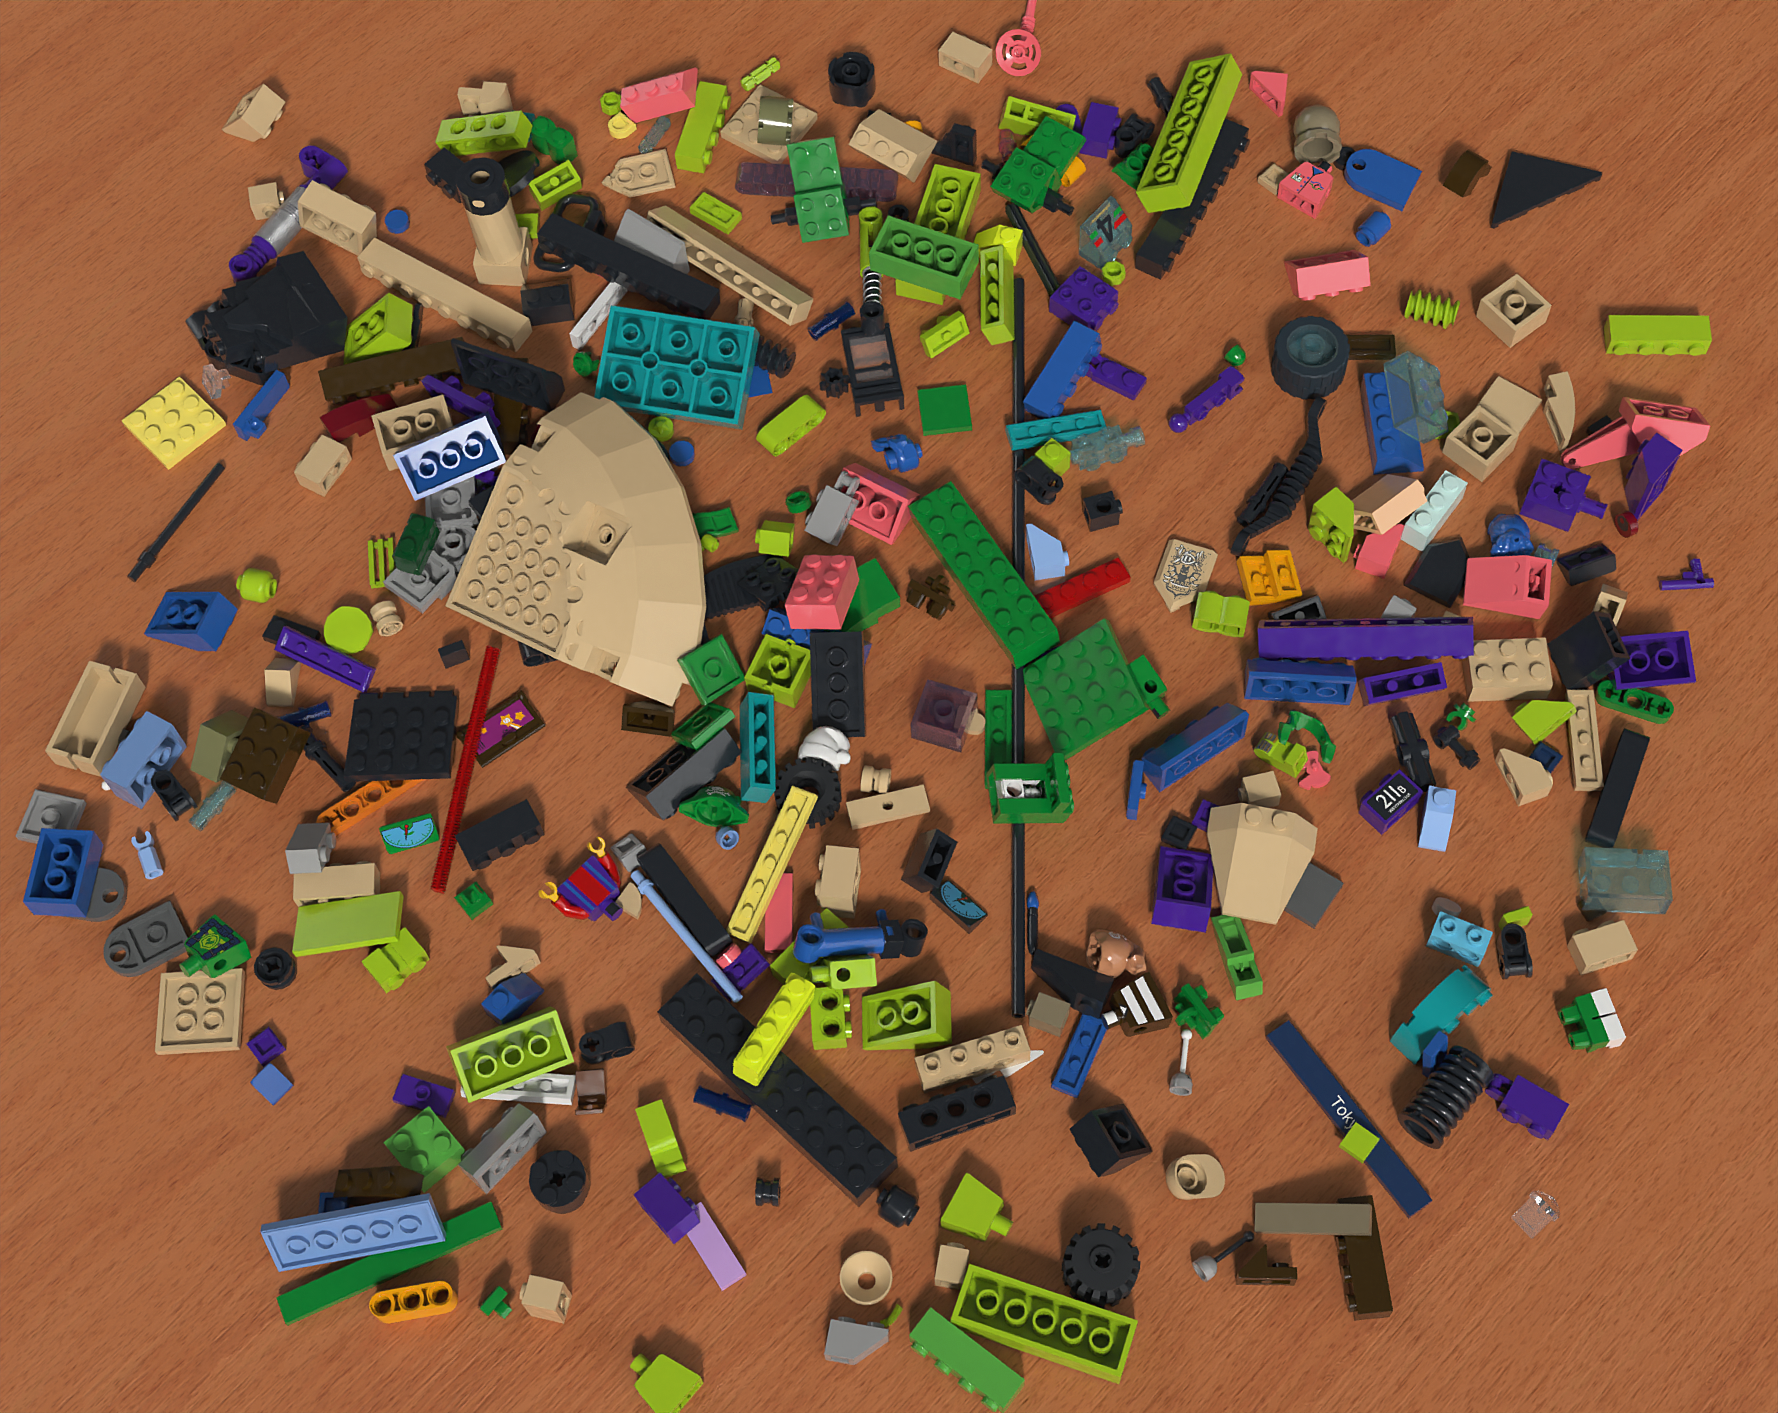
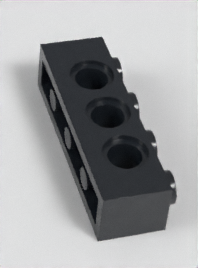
M992 1075L984 1078L978 1085L972 1087L970 1085H963L950 1095H935L927 1103L919 1106L916 1103L907 1105L902 1108V1112L898 1113V1120L911 1152L1015 1115L1016 1105L1004 1075L1000 1077ZM979 1097H986L990 1100V1103L986 1106H979L975 1103V1100ZM953 1106H959L964 1110L959 1116H953L948 1111ZM931 1115L937 1119V1122L933 1125H925L922 1120L924 1117Z

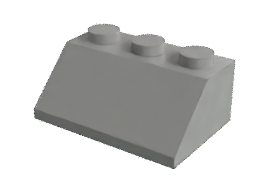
M627 209L614 239L615 242L685 274L690 271L685 242L632 210Z
M518 1103L514 1108L510 1107L505 1111L501 1121L495 1128H489L482 1135L481 1142L474 1149L470 1148L463 1154L458 1166L465 1175L487 1194L547 1132L538 1116Z

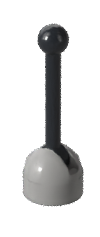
M1249 1230L1245 1231L1241 1239L1215 1258L1205 1255L1199 1257L1192 1263L1197 1275L1204 1282L1213 1278L1217 1273V1263L1245 1242H1252L1255 1238L1254 1233Z

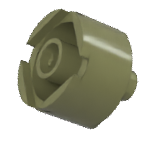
M760 96L757 143L787 146L790 143L793 99Z

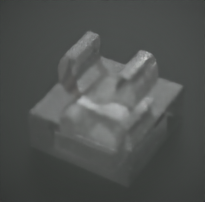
M213 364L203 366L202 383L211 399L220 398L221 390L230 387L227 379L231 376L227 369L216 371Z

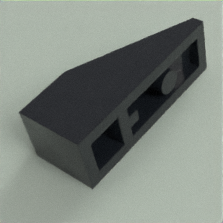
M1036 949L1031 969L1065 1002L1070 1003L1074 1010L1099 1019L1110 996L1114 978Z

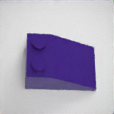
M1160 847L1151 924L1206 933L1212 901L1213 866L1211 854Z

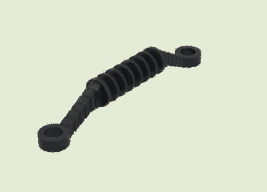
M1318 396L1315 398L1307 415V442L1304 447H1301L1299 455L1294 459L1295 463H1292L1290 466V471L1286 473V478L1283 479L1281 482L1282 486H1279L1277 494L1272 498L1273 501L1268 505V511L1265 516L1238 533L1232 545L1231 554L1237 557L1242 556L1250 539L1281 522L1289 520L1292 516V511L1297 507L1296 503H1299L1301 500V496L1305 493V488L1310 484L1309 480H1312L1314 472L1317 471L1318 465L1323 460L1318 421L1324 412L1327 400Z

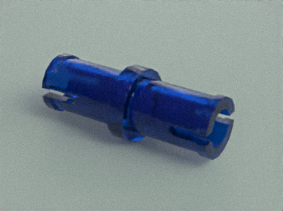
M845 302L832 313L827 312L824 314L823 319L807 328L812 339L818 341L819 338L831 330H837L841 323L855 315L853 307L850 303Z
M326 700L307 708L299 707L298 711L278 716V718L299 727L302 725L310 726L309 723L331 717L332 715Z
M701 1085L698 1087L693 1099V1103L714 1109L716 1114L722 1115L724 1113L743 1122L747 1121L752 1108L750 1104L748 1105L730 1098L729 1094L725 1092L719 1094Z

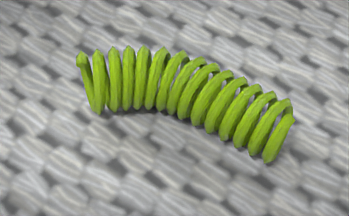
M896 1304V1308L893 1309L888 1318L880 1320V1323L885 1328L890 1326V1324L892 1325L899 1314H901L900 1312H902L903 1308Z

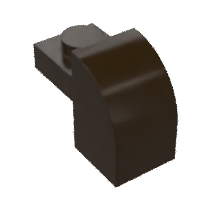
M1468 149L1454 164L1443 186L1462 198L1471 195L1479 178L1487 176L1492 166L1488 165L1489 161Z

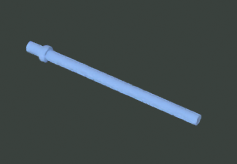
M639 870L634 871L631 874V878L638 885L637 889L639 892L647 896L734 1003L739 1002L743 997L653 888V882L650 879H646Z

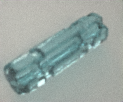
M665 116L658 118L657 124L652 126L644 137L645 140H642L638 145L641 154L652 152V147L657 145L665 134L664 132L671 126L669 118Z

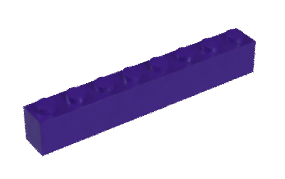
M1473 617L1260 620L1258 626L1259 658H1265L1267 661H1278L1281 658L1303 661L1307 658L1315 657L1323 661L1332 660L1334 657H1345L1347 660L1371 657L1374 660H1383L1387 657L1395 656L1403 660L1412 659L1414 656H1425L1427 659L1452 656L1455 659H1464L1468 656H1474Z

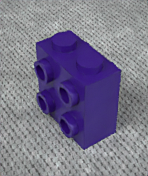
M1079 266L1051 295L1049 312L1070 326L1073 321H1076L1097 331L1104 319L1109 314L1112 315L1118 308V291Z

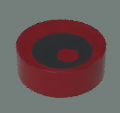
M1624 511L1615 516V526L1620 535L1628 538L1637 534L1639 529L1638 521L1631 512Z

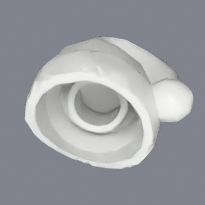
M828 726L818 727L804 739L803 744L799 748L798 758L806 761V758H812L813 763L820 759L823 761L824 767L829 764L832 767V771H838L841 764L846 765L850 762L851 756L848 752L850 743L840 730Z

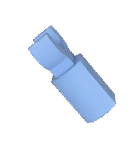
M146 831V841L144 843H139L135 836L132 837L131 841L138 850V857L145 878L154 879L163 874V869L156 849L153 847L154 838Z

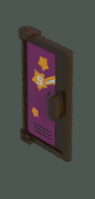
M521 690L484 717L485 720L482 723L484 726H482L481 738L478 741L479 747H477L478 750L475 753L477 754L475 756L476 761L483 768L545 727L543 721L528 703L525 693ZM468 727L456 732L457 738L462 744H464Z

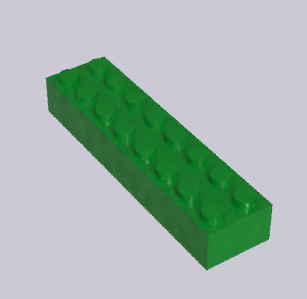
M952 481L908 506L912 522L1016 670L1060 644L1058 629Z

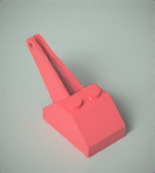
M1623 397L1619 408L1622 416L1566 449L1561 454L1560 460L1564 467L1574 470L1587 465L1636 454L1645 439L1650 441L1656 433L1683 450L1682 455L1706 440L1710 425L1695 407Z

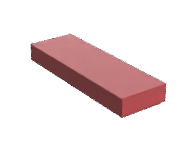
M783 873L765 912V953H783L793 942V873Z

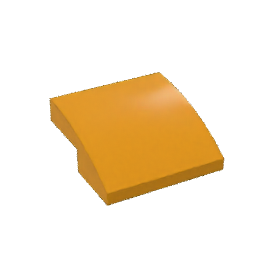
M1267 550L1263 556H1240L1236 561L1246 600L1250 601L1249 606L1283 602L1302 596L1290 550Z

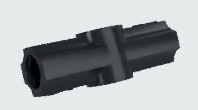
M1407 711L1398 713L1390 719L1397 742L1396 752L1398 761L1402 767L1405 766L1408 778L1423 793L1427 792L1429 786H1436L1429 763L1430 754L1427 742L1420 736L1413 713H1408Z

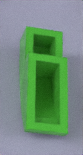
M1227 915L1212 917L1211 922L1236 1001L1262 995L1263 980L1255 963L1254 951L1241 919Z

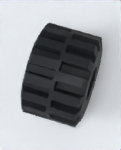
M1097 1223L1096 1228L1091 1229L1090 1225L1082 1228L1079 1235L1075 1233L1071 1238L1064 1254L1061 1271L1064 1272L1062 1278L1064 1285H1069V1294L1074 1299L1079 1296L1082 1298V1302L1088 1304L1095 1303L1096 1307L1104 1309L1105 1305L1109 1303L1111 1307L1118 1305L1122 1298L1126 1299L1131 1293L1138 1278L1141 1261H1138L1139 1251L1137 1246L1132 1247L1131 1245L1132 1238L1128 1234L1124 1237L1120 1235L1119 1227L1113 1225L1112 1230L1105 1229V1223ZM1097 1259L1100 1262L1107 1261L1106 1268L1102 1265L1098 1267L1096 1265Z

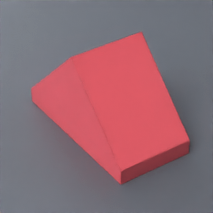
M1263 71L1252 72L1249 89L1278 117L1282 116L1288 74Z

